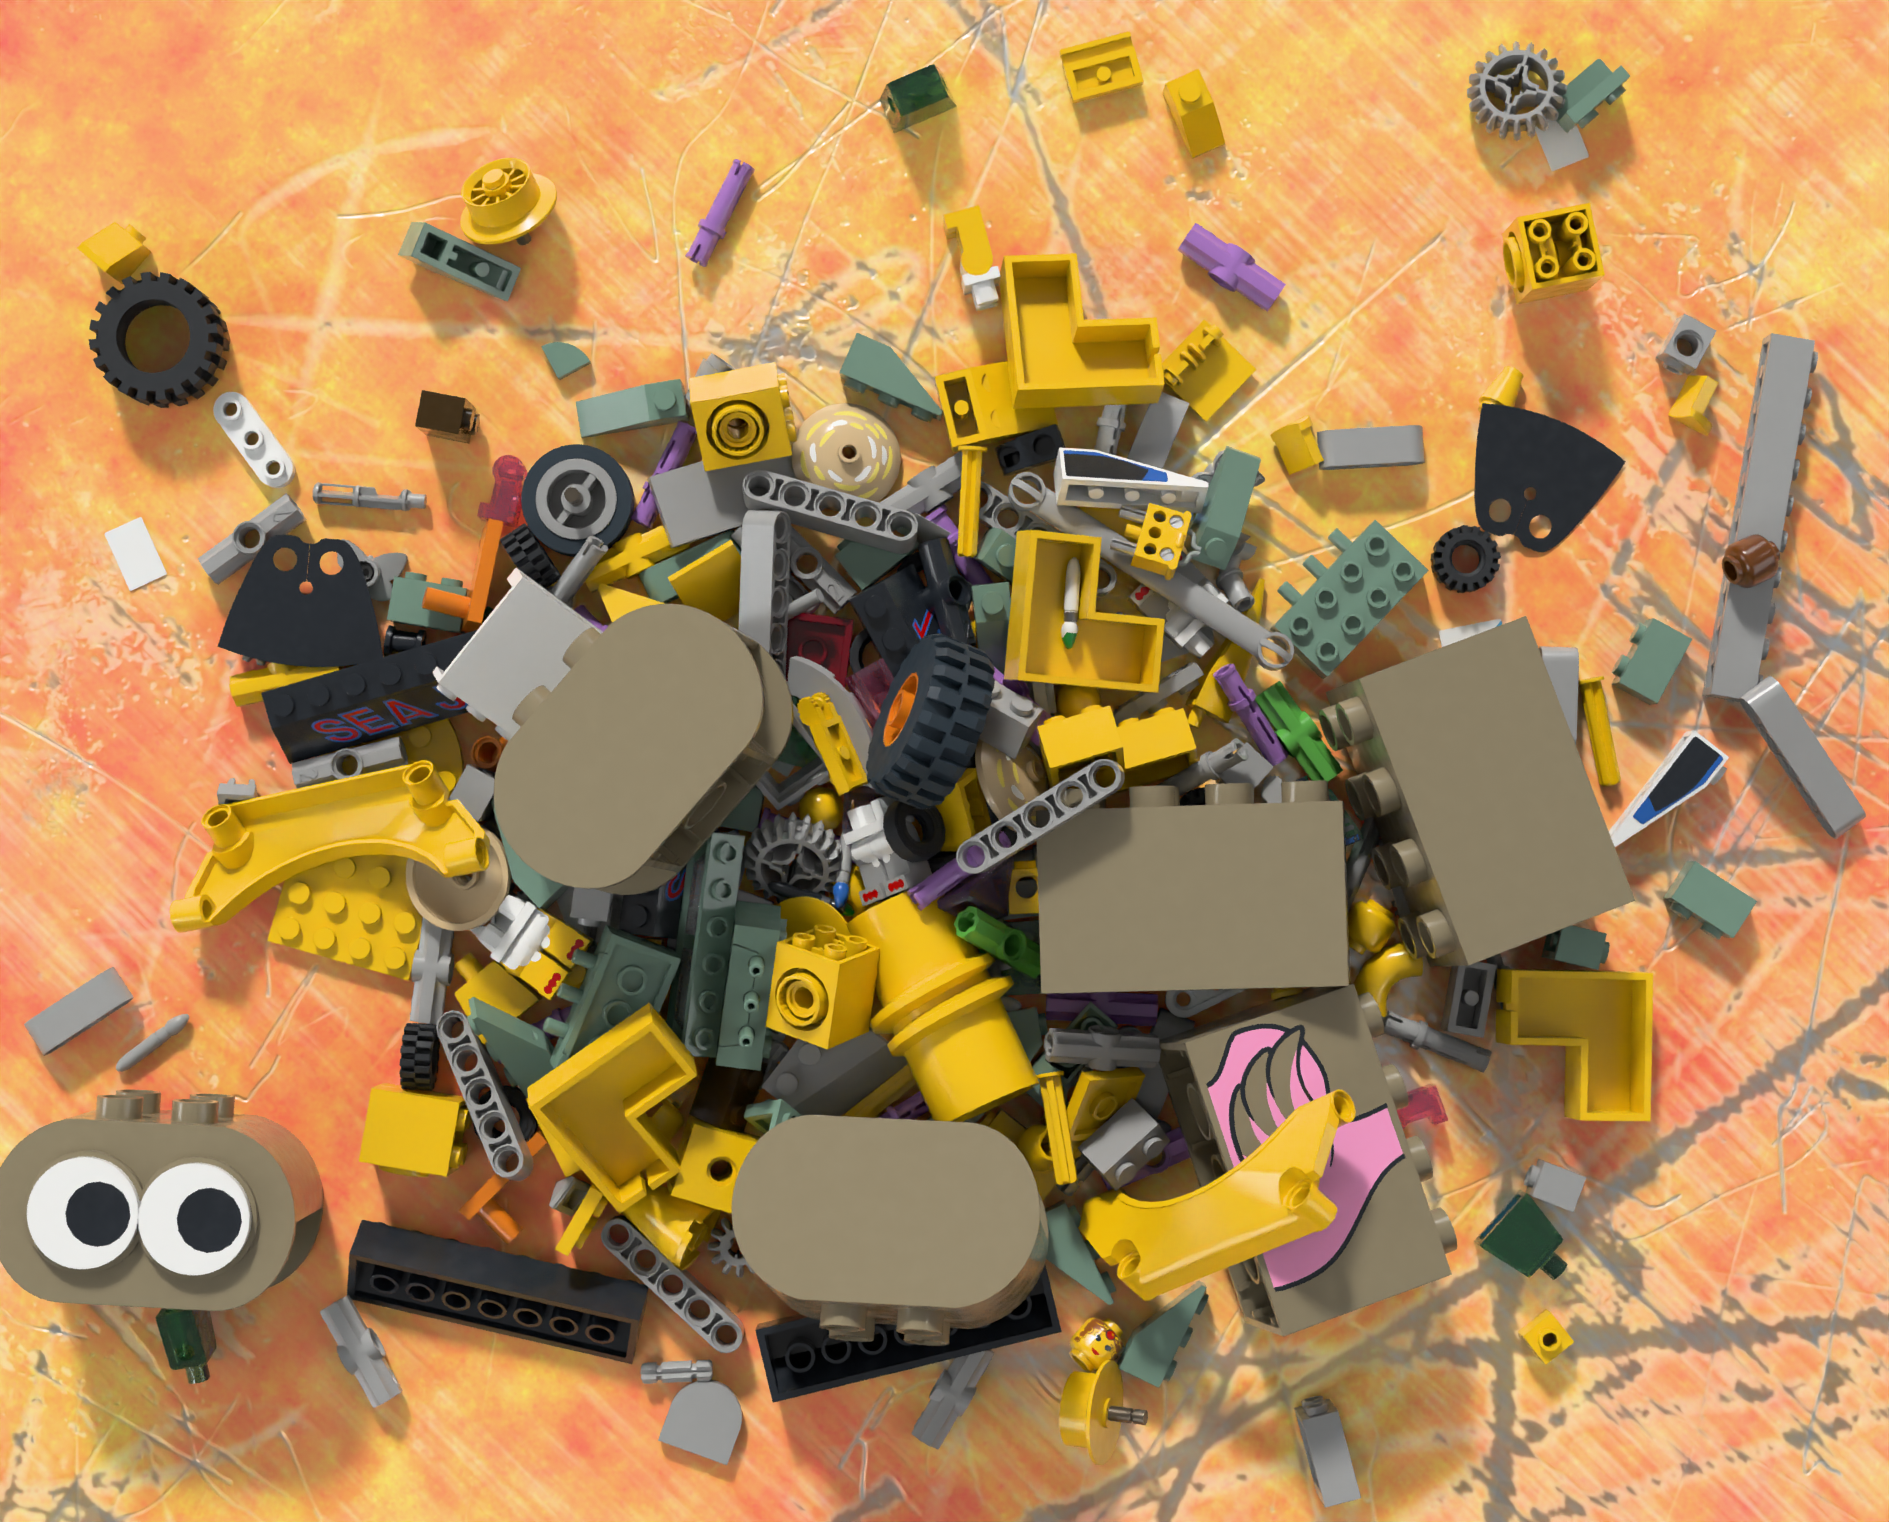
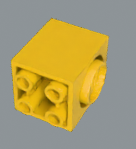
M1590 203L1517 217L1502 233L1504 267L1509 284L1514 291L1516 305L1587 291L1605 276Z
M776 362L689 378L690 404L705 472L792 455L791 442H797L796 427L792 407L790 406L785 373L778 374Z
M816 925L811 930L803 933H794L792 937L777 942L765 1027L827 1050L869 1032L880 948L868 944L867 939L863 937L839 934L834 927L828 925Z
M382 1083L372 1087L358 1162L375 1164L382 1171L412 1177H428L430 1174L447 1177L458 1170L460 1165L465 1164L468 1144L462 1142L466 1129L471 1128L472 1117L463 1096L427 1090L402 1089L400 1085Z
M689 1115L677 1150L680 1172L670 1178L666 1184L671 1196L732 1214L733 1190L738 1173L746 1156L761 1137L747 1132L740 1133L720 1129ZM718 1160L727 1161V1166L723 1171L719 1173L710 1171L714 1162Z

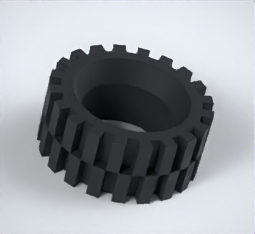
M151 272L140 273L142 280L138 281L129 276L121 280L125 288L119 291L112 286L106 292L112 298L107 305L99 301L94 309L101 314L99 321L91 319L89 330L96 333V339H89L90 350L97 353L98 356L93 359L96 367L105 373L103 376L105 380L116 387L118 391L148 406L151 403L159 408H169V403H174L177 406L188 404L186 398L190 396L199 399L205 395V392L201 389L204 385L208 383L213 387L219 380L214 376L216 369L224 370L227 361L222 358V352L229 351L230 341L224 338L223 335L224 332H228L226 322L219 317V314H221L220 310L208 299L209 297L182 278L176 279L171 274L160 272V277L155 276ZM171 306L177 308L186 318L190 330V342L184 357L175 366L166 371L149 373L138 370L130 361L126 351L125 340L129 325L139 313L150 307Z

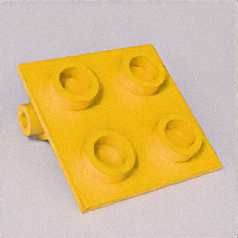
M1204 319L1162 362L1164 382L1183 401L1188 402L1189 406L1207 422L1257 369L1222 337L1224 333L1215 324L1211 326Z

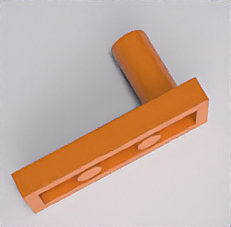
M489 518L482 530L469 596L466 597L427 587L422 602L423 609L463 618L461 631L472 632L479 629L483 621L503 521Z
M541 1129L527 1142L532 1158L548 1143ZM517 1153L506 1162L508 1172L514 1171L519 1164ZM495 1173L459 1211L468 1220L477 1214L508 1245L523 1228L493 1199L510 1181Z

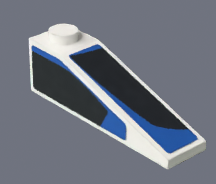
M1059 448L1053 472L1056 504L1064 506L1120 509L1122 505H1126L1139 510H1147L1149 503L1179 512L1202 513L1208 491V482L1092 449Z
M1695 730L1686 731L1609 830L1614 846H1618L1707 787L1709 783L1715 785L1726 772L1727 768L1723 765L1729 757Z

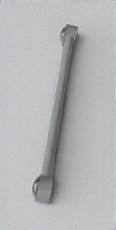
M1022 472L1012 479L1008 489V498L1016 509L1031 511L1065 534L1102 537L1100 557L1254 655L1258 664L1264 669L1278 671L1292 660L1294 646L1285 634L1268 631L1177 571H1175L1171 580H1166L1164 575L1131 566L1133 556L1109 549L1110 541L1113 537L1130 542L1129 540L1076 506L1057 505L1055 493L1045 487L1043 480L1037 474ZM1022 480H1030L1037 485L1040 492ZM1013 486L1026 491L1035 498L1036 502L1032 504L1019 502L1013 494ZM1270 640L1281 641L1284 644L1286 650H1284L1283 648H1281L1280 646H1278ZM1263 646L1274 651L1285 662L1281 664L1267 662L1262 655L1261 647Z

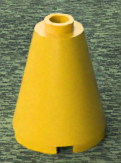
M645 1180L647 1195L621 1213L675 1267L685 1270L700 1255L701 1252L696 1249L703 1240L707 1243L712 1236L711 1231L718 1224L721 1210L671 1196L668 1188L661 1185L652 1190L648 1185V1181Z

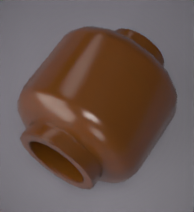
M1753 534L1730 544L1726 548L1721 563L1726 578L1731 583L1737 584L1742 588H1752L1776 575L1780 552L1775 543L1768 541L1759 534Z

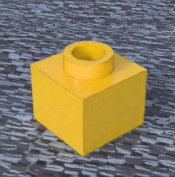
M1547 1309L1518 1331L1524 1341L1545 1365L1574 1343L1558 1320ZM1553 1333L1555 1340L1549 1345H1544V1335Z

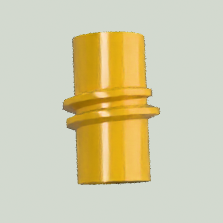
M951 890L935 899L922 911L917 907L919 904H914L906 891L866 910L846 924L851 935L867 939L868 944L880 948L875 993L883 1009L871 1019L870 1027L874 1034L895 1035L887 1044L892 1057H905L933 1121L964 1122L1036 1087L1039 1081L1000 998L1014 985L1011 976L991 977L987 969L995 962L994 957L989 953L980 954L976 946L956 935V927L953 924L958 913L961 911Z

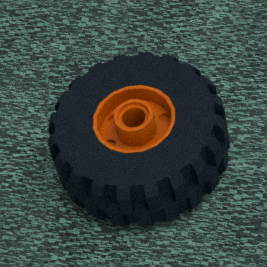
M943 634L924 636L918 644L914 645L890 685L869 744V755L866 762L867 780L877 793L918 809L934 808L935 805H940L945 797L953 791L955 784L962 777L970 758L974 754L992 702L991 696L995 684V679L993 678L995 668L991 659L984 651Z

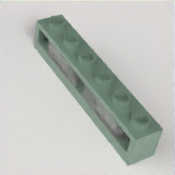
M715 831L686 866L675 950L681 961L671 983L666 1019L667 1025L693 1056L716 1058L745 839V836Z

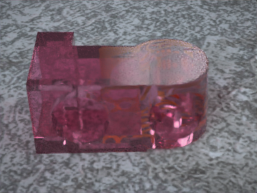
M504 455L499 457L492 467L495 483L490 504L480 502L477 517L484 522H487L489 518L503 521L504 526L517 528L522 508V487L528 472L524 464L517 457Z
M1432 1083L1407 1091L1408 1106L1397 1110L1403 1130L1408 1123L1428 1117L1429 1122L1433 1125L1448 1121L1438 1089Z

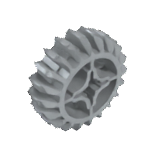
M1515 41L1513 43V50L1507 51L1506 47L1501 43L1498 47L1499 55L1496 56L1493 52L1488 51L1485 54L1487 63L1477 61L1475 64L1477 73L1469 75V84L1472 85V87L1467 89V98L1472 99L1469 103V110L1471 112H1478L1475 116L1478 124L1487 122L1486 132L1489 134L1494 132L1496 128H1499V137L1502 140L1505 139L1508 132H1513L1514 140L1518 141L1521 138L1522 131H1526L1527 135L1533 138L1536 126L1540 130L1546 131L1548 129L1547 119L1556 121L1559 117V112L1556 109L1564 108L1565 99L1562 95L1567 93V85L1561 82L1565 78V73L1563 70H1556L1558 67V60L1556 58L1546 61L1548 51L1545 48L1535 54L1532 42L1527 45L1526 50H1520L1519 42ZM1516 68L1510 75H1499V73L1505 70ZM1529 70L1536 73L1543 80L1547 91L1539 89V85L1532 83L1528 79ZM1522 79V92L1520 91V95H1515L1512 103L1511 90L1514 92V87H1518ZM1486 91L1495 93L1496 98L1505 102L1504 112L1492 105ZM1524 107L1535 108L1528 113L1517 115L1518 111Z
M794 812L786 820L778 813L774 823L765 819L761 828L755 827L751 838L746 842V853L743 859L747 879L753 880L754 891L764 889L763 895L765 900L775 896L777 897L776 901L778 904L787 900V898L776 895L769 890L767 884L771 881L785 882L824 896L825 891L832 892L834 885L831 882L836 881V870L841 868L842 862L839 858L841 853L840 840H834L835 834L833 829L824 830L822 820L815 824L810 823L811 818L809 814L803 820L797 819Z

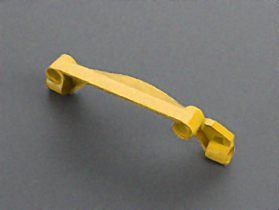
M427 760L238 802L218 804L208 809L201 819V824L214 841L212 851L205 855L185 894V898L171 903L169 911L171 923L179 933L224 924L257 897L288 878L327 862L360 855L382 854L411 858L433 868L444 878L484 871L489 866L490 839L458 799L448 801V788L433 764Z
M1337 1089L1299 1106L1263 1144L1241 1163L1208 1185L1178 1198L1156 1202L1139 1201L1130 1198L1122 1187L1117 1191L1112 1188L1086 1200L1083 1204L1079 1230L1110 1266L1119 1263L1117 1270L1118 1278L1144 1301H1150L1161 1294L1313 1232L1322 1231L1335 1219L1337 1207L1318 1189L1319 1179L1323 1176L1338 1127L1352 1122L1355 1118L1356 1110L1354 1103L1348 1093Z

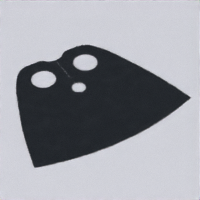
M1482 403L1476 443L1474 486L1475 512L1478 524L1483 530L1496 536L1511 534L1518 537L1524 547L1537 552H1546L1559 544L1584 518L1607 490L1626 461L1593 437L1557 419L1525 409ZM1533 487L1536 490V497L1527 501L1524 491L1526 488ZM1497 499H1504L1511 506V515L1504 522H1495L1489 514L1490 505ZM1538 515L1546 516L1551 522V531L1544 538L1534 537L1529 529L1531 520Z
M275 535L271 537L258 552L235 597L217 647L258 660L307 667L357 665L382 658V647L374 607L362 567L353 548L346 541L340 539L324 538L318 543L309 544L303 542L299 537L292 535ZM281 548L292 549L297 555V563L289 571L279 570L274 564V554ZM327 552H336L343 559V568L335 575L326 574L320 568V559ZM307 581L312 584L313 589L310 594L305 595L300 592L299 587L300 584Z

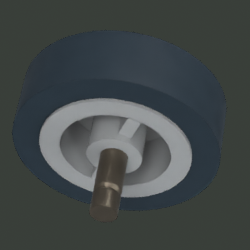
M565 445L547 452L531 467L522 487L521 505L528 527L543 544L553 551L566 556L575 557L588 536L599 538L604 542L603 545H607L608 549L611 548L626 533L632 521L631 516L634 513V492L623 468L609 454L588 445Z

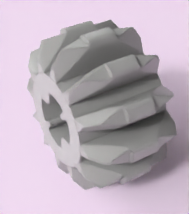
M724 1217L721 1219V1225L725 1232L717 1228H713L711 1231V1235L721 1241L708 1244V1250L720 1251L719 1254L712 1258V1263L715 1265L725 1260L727 1263L722 1270V1273L725 1275L730 1272L732 1265L736 1266L738 1278L744 1275V1265L754 1274L755 1272L746 1262L744 1256L740 1254V1250L737 1253L731 1250L735 1234L732 1224Z

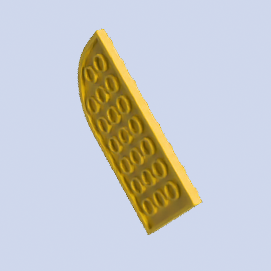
M449 718L348 747L351 749L400 736L406 748L408 765L421 760L430 761L449 790L448 799L465 770L461 744ZM353 755L347 756L342 763L343 771L349 776L354 774L358 768V762ZM382 854L360 855L327 862L288 878L284 881L267 941L407 981L411 980L414 954L419 949L423 916L415 908L407 890L406 865L408 858Z

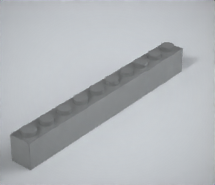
M1775 333L1769 334L1762 340L1728 546L1747 536L1759 534L1768 541L1775 543L1779 552L1783 553L1788 538L1787 531L1783 530L1785 517L1790 516L1794 502L1793 495H1789L1791 481L1796 480L1800 467V460L1795 459L1797 446L1802 444L1806 432V424L1801 423L1803 410L1809 407L1812 396V388L1807 387L1809 374L1814 373L1818 361V352L1814 351L1815 340ZM1778 567L1776 575L1771 579L1752 588H1742L1737 584L1731 583L1723 572L1702 696L1740 702L1739 698L1763 680V675H1760L1759 671L1761 660L1766 659L1769 651V639H1766L1765 635L1767 624L1773 622L1775 615V603H1772L1771 600L1773 588H1777L1780 583L1781 567Z

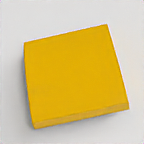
M731 540L668 577L679 598L686 606L700 609L721 621H725L739 612L741 556Z

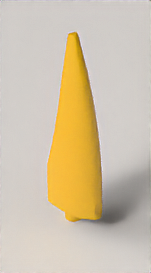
M1259 578L1251 593L1255 599L1254 605L1250 609L1241 612L1258 624L1260 623L1265 583L1263 578ZM1228 638L1224 640L1213 658L1202 670L1204 675L1197 679L1199 685L1192 689L1185 704L1192 708L1187 720L1189 726L1193 728H1200L1205 715L1226 724L1229 723L1233 711L1227 705L1229 700L1217 680L1214 679L1213 674L1221 667L1233 663L1243 682H1245L1252 654Z

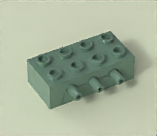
M1376 520L1370 523L1353 542L1338 528L1328 536V540L1342 553L1328 568L1313 555H1310L1303 562L1302 565L1317 580L1302 595L1288 581H1285L1277 590L1292 606L1270 630L1285 634L1292 641L1294 653L1322 679L1331 674L1429 571Z
M736 901L716 1053L717 1066L760 1071L762 1058L769 1059L772 1029L765 1026L777 942L787 937V919H781V906Z
M609 925L605 926L594 955L580 949H575L571 962L588 968L582 984L578 989L562 983L557 992L558 997L573 1002L570 1013L565 1023L548 1017L543 1025V1031L559 1036L550 1058L553 1069L646 1004L650 1003L659 1014L681 961L675 950Z

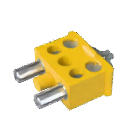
M1149 503L1146 511L1126 505L1121 506L1119 517L1141 523L1142 527L1127 524L1124 536L1137 540V544L1113 537L1110 541L1109 549L1133 556L1131 566L1164 575L1166 580H1171L1177 566H1185L1192 557H1199L1201 547L1196 544L1195 533L1188 528L1192 517L1190 511L1182 513ZM1186 534L1191 537V547L1195 551L1188 553L1183 561H1179Z

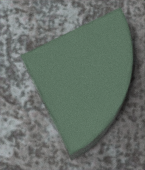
M553 342L541 346L559 380L591 364L585 353L574 345Z

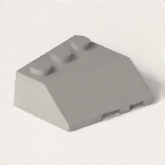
M870 1027L869 1032L828 1050L798 1039L762 1085V1088L776 1099H783L802 1116H841L908 1063L904 1056L892 1057L887 1046L889 1041L880 1034H874Z

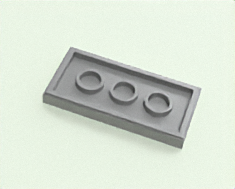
M791 456L706 472L703 461L649 477L647 480L671 549L724 533L740 526L742 527L743 518L749 510L743 500V480L745 476L753 470L760 469L796 479L792 469ZM757 487L751 493L755 496H763L768 493V490L763 487ZM792 497L786 501L790 506H799L804 502L798 497Z

